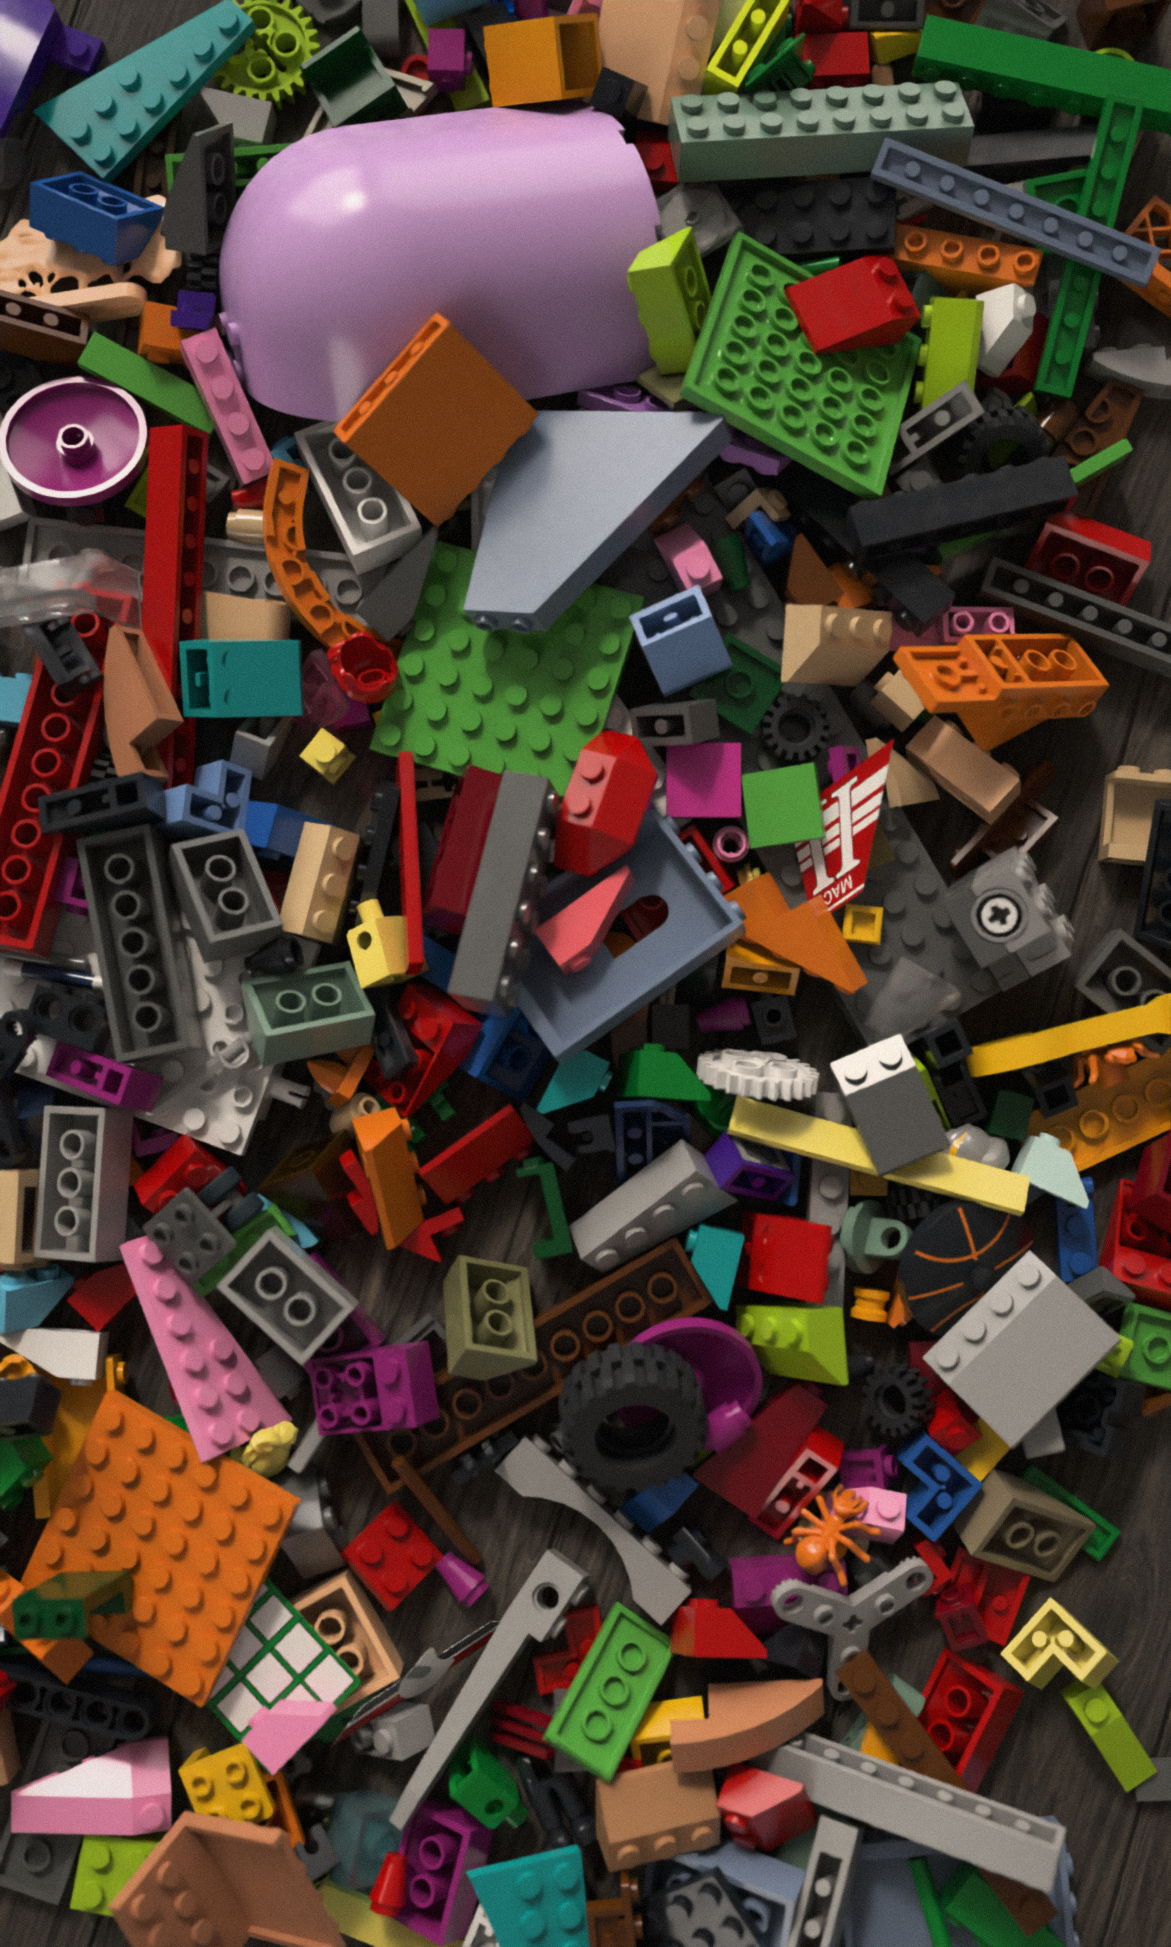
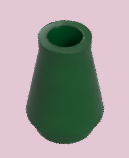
M736 534L708 545L730 593L751 585L743 541L739 542Z

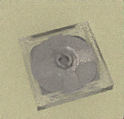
M714 181L683 182L656 200L661 225L655 226V231L659 238L663 240L684 228L692 227L701 259L733 239L738 230L740 232L744 231L741 222Z

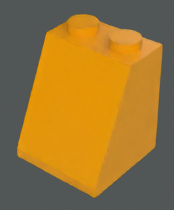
M597 13L551 16L483 26L484 49L487 56L489 90L493 107L591 96L593 94L602 69Z

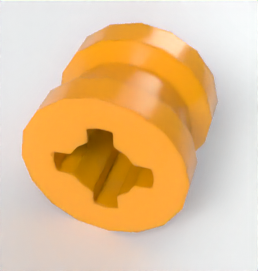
M854 1286L853 1294L856 1297V1303L851 1308L850 1316L868 1321L887 1322V1313L884 1309L885 1303L890 1300L891 1292L872 1287Z

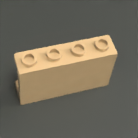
M1118 766L1117 770L1105 776L1098 862L1145 866L1155 801L1158 799H1171V770L1158 769L1154 770V774L1140 773V768L1136 766Z

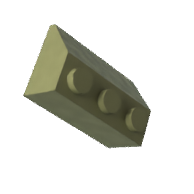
M458 1255L443 1280L449 1375L487 1380L535 1365L537 1362L528 1268Z

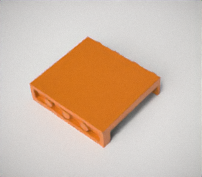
M435 312L335 427L333 432L438 528L444 521L449 520L455 514L457 506L463 499L480 486L482 478L487 472L505 458L507 450L512 444L530 430L533 421L539 414L450 322Z

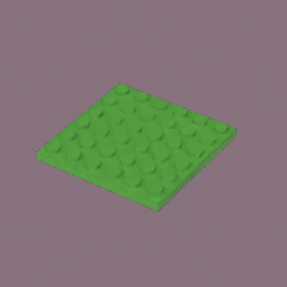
M738 230L731 240L679 396L711 414H724L727 423L859 497L871 499L872 501L878 500L882 496L917 362L919 343H922V339L908 331L897 344L814 355L784 292L788 287L815 276Z
M436 541L418 604L412 617L415 624L406 633L397 661L399 667L398 686L396 691L388 698H385L369 749L396 759L399 752H412L414 754V764L460 778L469 764L503 775L504 770L548 777L563 802L581 749L597 734H601L606 729L636 635L629 616L644 610L645 597L592 583L546 631H531L528 634L518 633L511 629H496L493 632L483 631L475 627L463 610L477 551Z

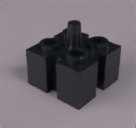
M1094 1368L1055 1407L1063 1441L1078 1443L1079 1448L1104 1458L1127 1460L1134 1430L1126 1428L1129 1415L1139 1416L1146 1386L1120 1377L1114 1378L1110 1375H1105L1106 1373Z

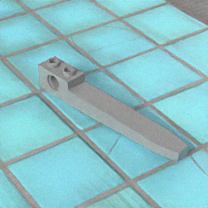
M555 1548L546 1550L504 1614L389 1819L398 1829L402 1830L408 1826L532 1636L540 1642L548 1640L550 1636L556 1639L568 1621L564 1615L570 1605L577 1606L586 1595L589 1587L585 1582L590 1574ZM547 1586L553 1587L559 1595L558 1604L554 1608L546 1605L543 1600V1592Z

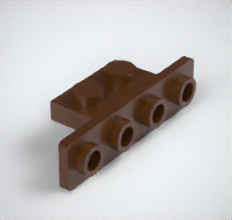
M1045 759L1040 766L1031 768L1024 778V783L1020 786L1021 793L992 825L983 820L976 828L972 839L966 845H960L953 852L949 862L953 878L957 879L968 873L983 856L991 860L1015 845L1020 853L1027 851L1031 855L1060 824L1059 817L1035 801L1056 777L1053 762Z
M621 1869L622 1898L586 1901L590 1947H637L636 1940L643 1939L641 1913H633V1904L639 1903L637 1877L630 1878L629 1869Z

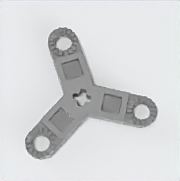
M915 1556L912 1559L906 1558L904 1563L901 1561L900 1565H896L895 1569L889 1573L885 1571L849 1596L813 1584L811 1586L798 1581V1579L792 1581L791 1578L788 1579V1582L783 1580L781 1582L782 1585L779 1586L777 1584L775 1586L776 1590H772L771 1593L773 1595L770 1596L771 1604L781 1619L828 1634L825 1682L831 1695L836 1700L847 1701L853 1697L844 1684H841L840 1687L839 1682L841 1680L836 1675L835 1670L864 1648L868 1650L870 1629L924 1594L930 1588L933 1582V1573L921 1558H916ZM913 1573H920V1575L917 1576L918 1580L916 1578L914 1579V1583L912 1580L910 1581V1584L909 1582H906L908 1577ZM799 1595L797 1596L798 1600H794L795 1604L792 1602L790 1603L791 1606L783 1604L788 1597Z

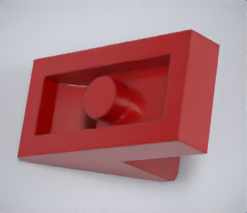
M460 1204L422 1221L398 1246L442 1263L445 1259L434 1233L439 1232L442 1238L462 1229L459 1222L467 1218L462 1205Z

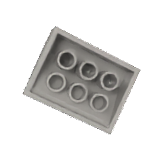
M1029 1250L922 1358L1014 1449L1122 1339Z

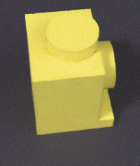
M324 728L319 730L300 754V758L309 767L333 785L337 783L356 759V756L348 750L345 744Z

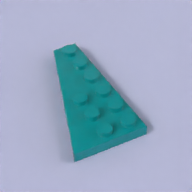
M224 0L33 111L104 182L111 184L258 28L254 21L232 0Z

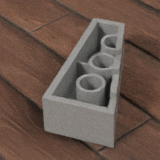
M680 1139L568 1227L581 1260L600 1272L605 1273L738 1200L734 1192L719 1188L704 1155L686 1141Z

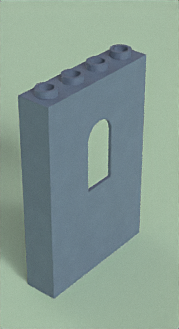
M656 808L645 815L636 843L632 849L612 863L599 869V872L592 877L565 871L548 883L545 897L543 899L539 898L536 910L539 913L538 927L621 867L627 865L632 872L635 883L618 914L647 895L661 897L669 908L668 918L661 927L616 959L602 942L597 953L591 957L592 960L588 966L576 973L571 971L567 975L563 973L537 935L530 934L527 949L530 950V960L526 971H521L518 985L521 987V996L518 1006L560 1065L567 1062L746 934L743 921L747 918L742 909L734 900L730 903L726 901L720 893L724 890V887L712 871L706 875L699 865L702 862L699 853L691 843L684 846L677 837L681 831L669 815L662 817Z

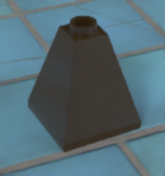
M347 1129L293 1147L257 1188L260 1195L275 1203L278 1207L330 1241L343 1239L344 1242H349L358 1237L363 1231L361 1227L362 1222L352 1209L347 1198V1194L357 1187L343 1169L339 1156L352 1149L353 1151L350 1134Z

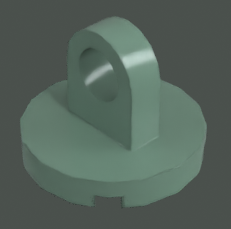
M859 1199L855 1201L857 1205L855 1207L850 1206L845 1213L841 1225L840 1245L841 1250H846L848 1259H843L846 1266L852 1272L872 1274L879 1269L884 1259H901L903 1250L913 1232L904 1223L888 1219L884 1207L878 1201ZM895 1231H900L901 1239L899 1244L889 1249V1236Z

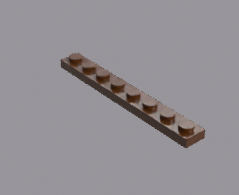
M866 1648L835 1670L838 1678L905 1769L972 1793ZM975 1864L1027 1937L1059 1914L1044 1890L1031 1888L1023 1882L1002 1874L992 1873L984 1867Z

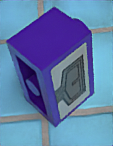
M727 1131L716 1140L704 1155L719 1188L775 1202L796 1178L782 1149L729 1135Z

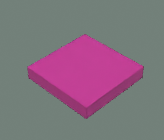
M741 743L666 745V815H669L672 819H740Z

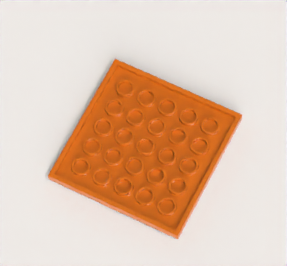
M112 1389L106 1391L20 1584L26 1587L27 1590H30L61 1572L130 1570L133 1609L126 1614L89 1615V1637L202 1708L211 1698L302 1500L223 1453L201 1462L190 1433L119 1391Z

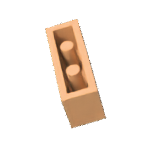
M934 715L905 746L907 760L922 769L933 781L992 825L1021 793L1018 772L1007 763L1003 762L1000 765L990 757L991 753L989 751L983 752L976 741L971 743L963 737V732L955 723L950 720L944 722Z

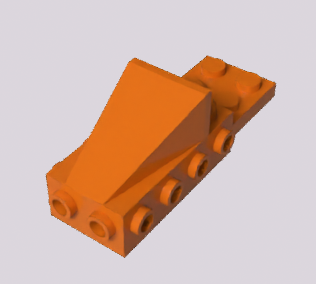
M1071 633L964 635L956 646L899 647L893 656V660L902 671L903 677L910 683L921 699L922 705L930 713L956 712L983 752L996 748L1048 718L1085 717L1095 709L1096 702L1110 686Z

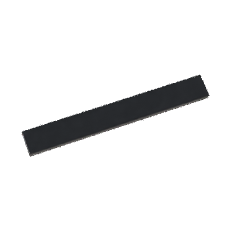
M1099 124L972 136L966 166H961V168L976 174L1089 164ZM871 172L840 173L839 179L870 177Z

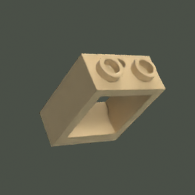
M40 1168L0 1170L1 1270H23L24 1263H26V1267H49V1260H58L34 1257ZM36 1186L33 1249L21 1250L25 1187Z

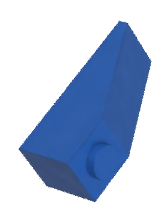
M758 511L749 515L743 534L745 541L764 573H767L785 560L795 537L798 536L795 527L790 521L774 522L766 512Z

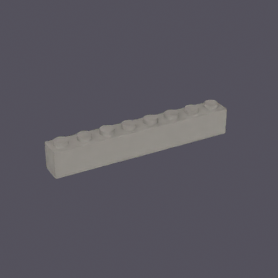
M802 1731L778 1747L749 1759L748 1767L804 1784L812 1802L830 1808L838 1814L851 1816L869 1823L877 1829H885L906 1837L914 1843L924 1844L945 1852L950 1857L966 1860L984 1867L992 1873L1002 1874L1023 1882L1031 1888L1041 1889L1049 1893L1052 1891L1066 1833V1828L805 1731Z

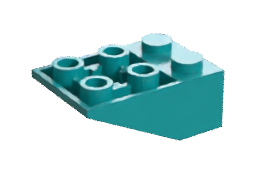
M195 639L179 641L184 717L222 718L304 715L301 640Z

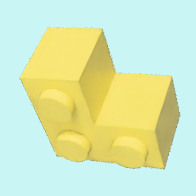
M1051 1597L1001 1652V1655L1029 1683L1041 1690L1064 1664L1083 1683L1095 1690L1119 1662L1074 1616Z

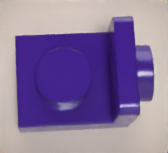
M180 290L178 292L177 310H171L170 326L176 329L199 332L215 328L216 296L211 293Z

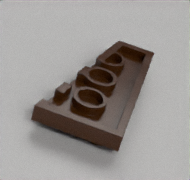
M1111 377L1050 458L1064 455L1069 469H1072L1125 439L1145 390ZM1112 468L1077 488L1079 495L1070 511L1091 519Z

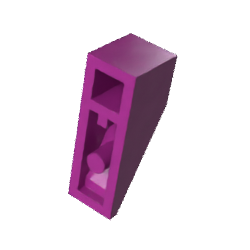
M59 1040L46 1072V1076L116 1105L149 1113L153 1111L164 1079L163 1076L131 1064L116 1063L114 1058Z

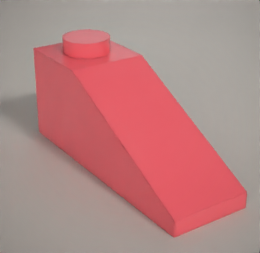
M627 865L621 867L537 928L535 934L565 975L571 971L576 973L584 969L591 962V957L597 953L635 883L632 872Z

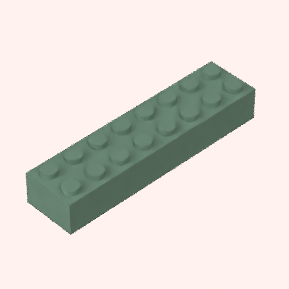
M942 80L937 83L927 84L905 82L901 85L890 86L869 84L865 87L852 88L833 86L828 89L815 90L796 88L792 91L771 92L769 90H760L756 93L735 94L723 92L719 95L699 96L696 94H686L683 97H670L668 141L678 183L872 172L885 137L961 167L966 166L975 126L959 83Z

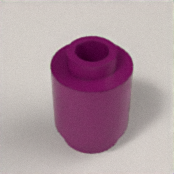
M738 1400L730 1404L725 1402L707 1415L708 1430L706 1432L707 1441L704 1449L707 1452L714 1449L717 1454H720L748 1434L747 1429L754 1424Z

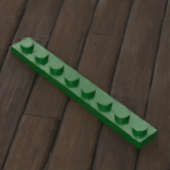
M1111 92L1105 97L1077 215L1109 228H1114L1145 104L1144 100ZM1065 258L1032 393L1066 401L1071 398L1102 272Z

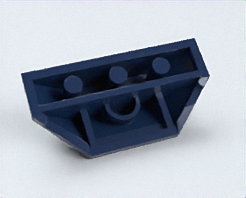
M654 1100L613 1102L617 1188L680 1139L691 1145V1118L689 1113Z

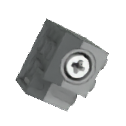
M1016 845L952 881L942 903L981 969L986 966L989 967L1003 992L1070 957L1072 943L1074 942L1072 935L1075 934L1066 915L1058 916L1053 903L1056 900L1046 883L1040 885L1035 878L1034 872L1037 868L1027 851L1020 853Z

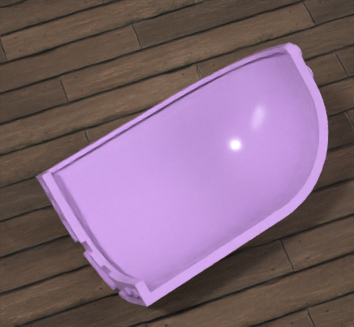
M578 98L341 126L306 136L289 145L262 167L247 185L234 207L222 240L218 271L221 313H217V324L221 336H225V350L239 383L256 401L274 410L304 418L341 422L435 312L450 322L525 400L635 381L637 375L656 365V361H653L650 357L649 339L645 327H642L639 322V307L634 293L629 290L627 273L638 253L657 243L655 226L661 225L649 177L634 143L626 144L622 137L624 136L625 129L613 116Z

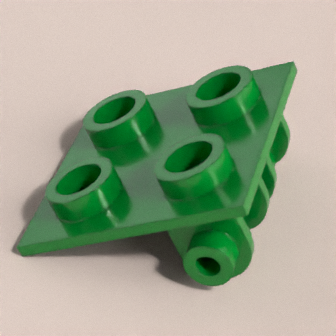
M802 33L795 40L792 37L786 39L776 49V57L766 66L760 63L754 67L746 76L747 82L744 84V93H756L760 90L769 89L772 92L782 91L776 84L778 81L785 91L794 90L793 86L795 89L804 88L813 80L812 75L817 70L809 59L805 62L802 61L806 35Z

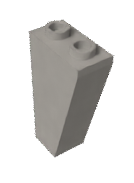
M829 1813L820 1817L787 1947H840L864 1832L863 1826Z

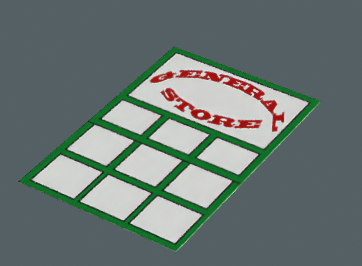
M266 1577L211 1698L206 1705L236 1739L243 1743L241 1740L252 1729L247 1722L264 1705L270 1711L280 1700L333 1702L338 1707L362 1681ZM255 1756L256 1761L270 1775V1771Z

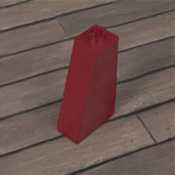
M792 1378L751 1414L750 1419L754 1425L747 1429L748 1434L720 1454H717L715 1451L710 1453L690 1470L691 1476L755 1519L828 1407V1403L821 1397L824 1391L809 1380H804L801 1384Z

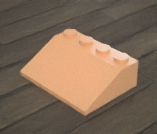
M721 0L602 1L598 21L602 67L609 68L649 86L637 119L668 126L670 97H683L686 94L701 95ZM592 95L583 96V101L589 103Z

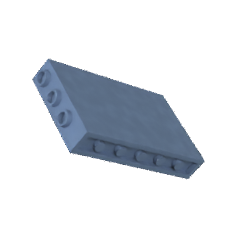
M1054 1815L1038 1817L1062 1826ZM885 1829L864 1830L841 1939V1947H933L908 1859L913 1856L926 1855L937 1895L963 1859L950 1857L945 1852L924 1844L914 1843L906 1837ZM1064 1837L1059 1867L1051 1893L1044 1891L1057 1908L1059 1914L1047 1924L1056 1931L1064 1947H1080L1077 1932L1073 1931L1072 1917L1077 1916V1905L1073 1892L1069 1890L1068 1877H1073V1863L1070 1853L1066 1852ZM939 1898L940 1905H941V1908H942V1911H943L945 1908H944V1906H943V1904H942V1902H941V1900H940V1898ZM944 1915L953 1947H981L974 1940V1933L965 1925L959 1929Z

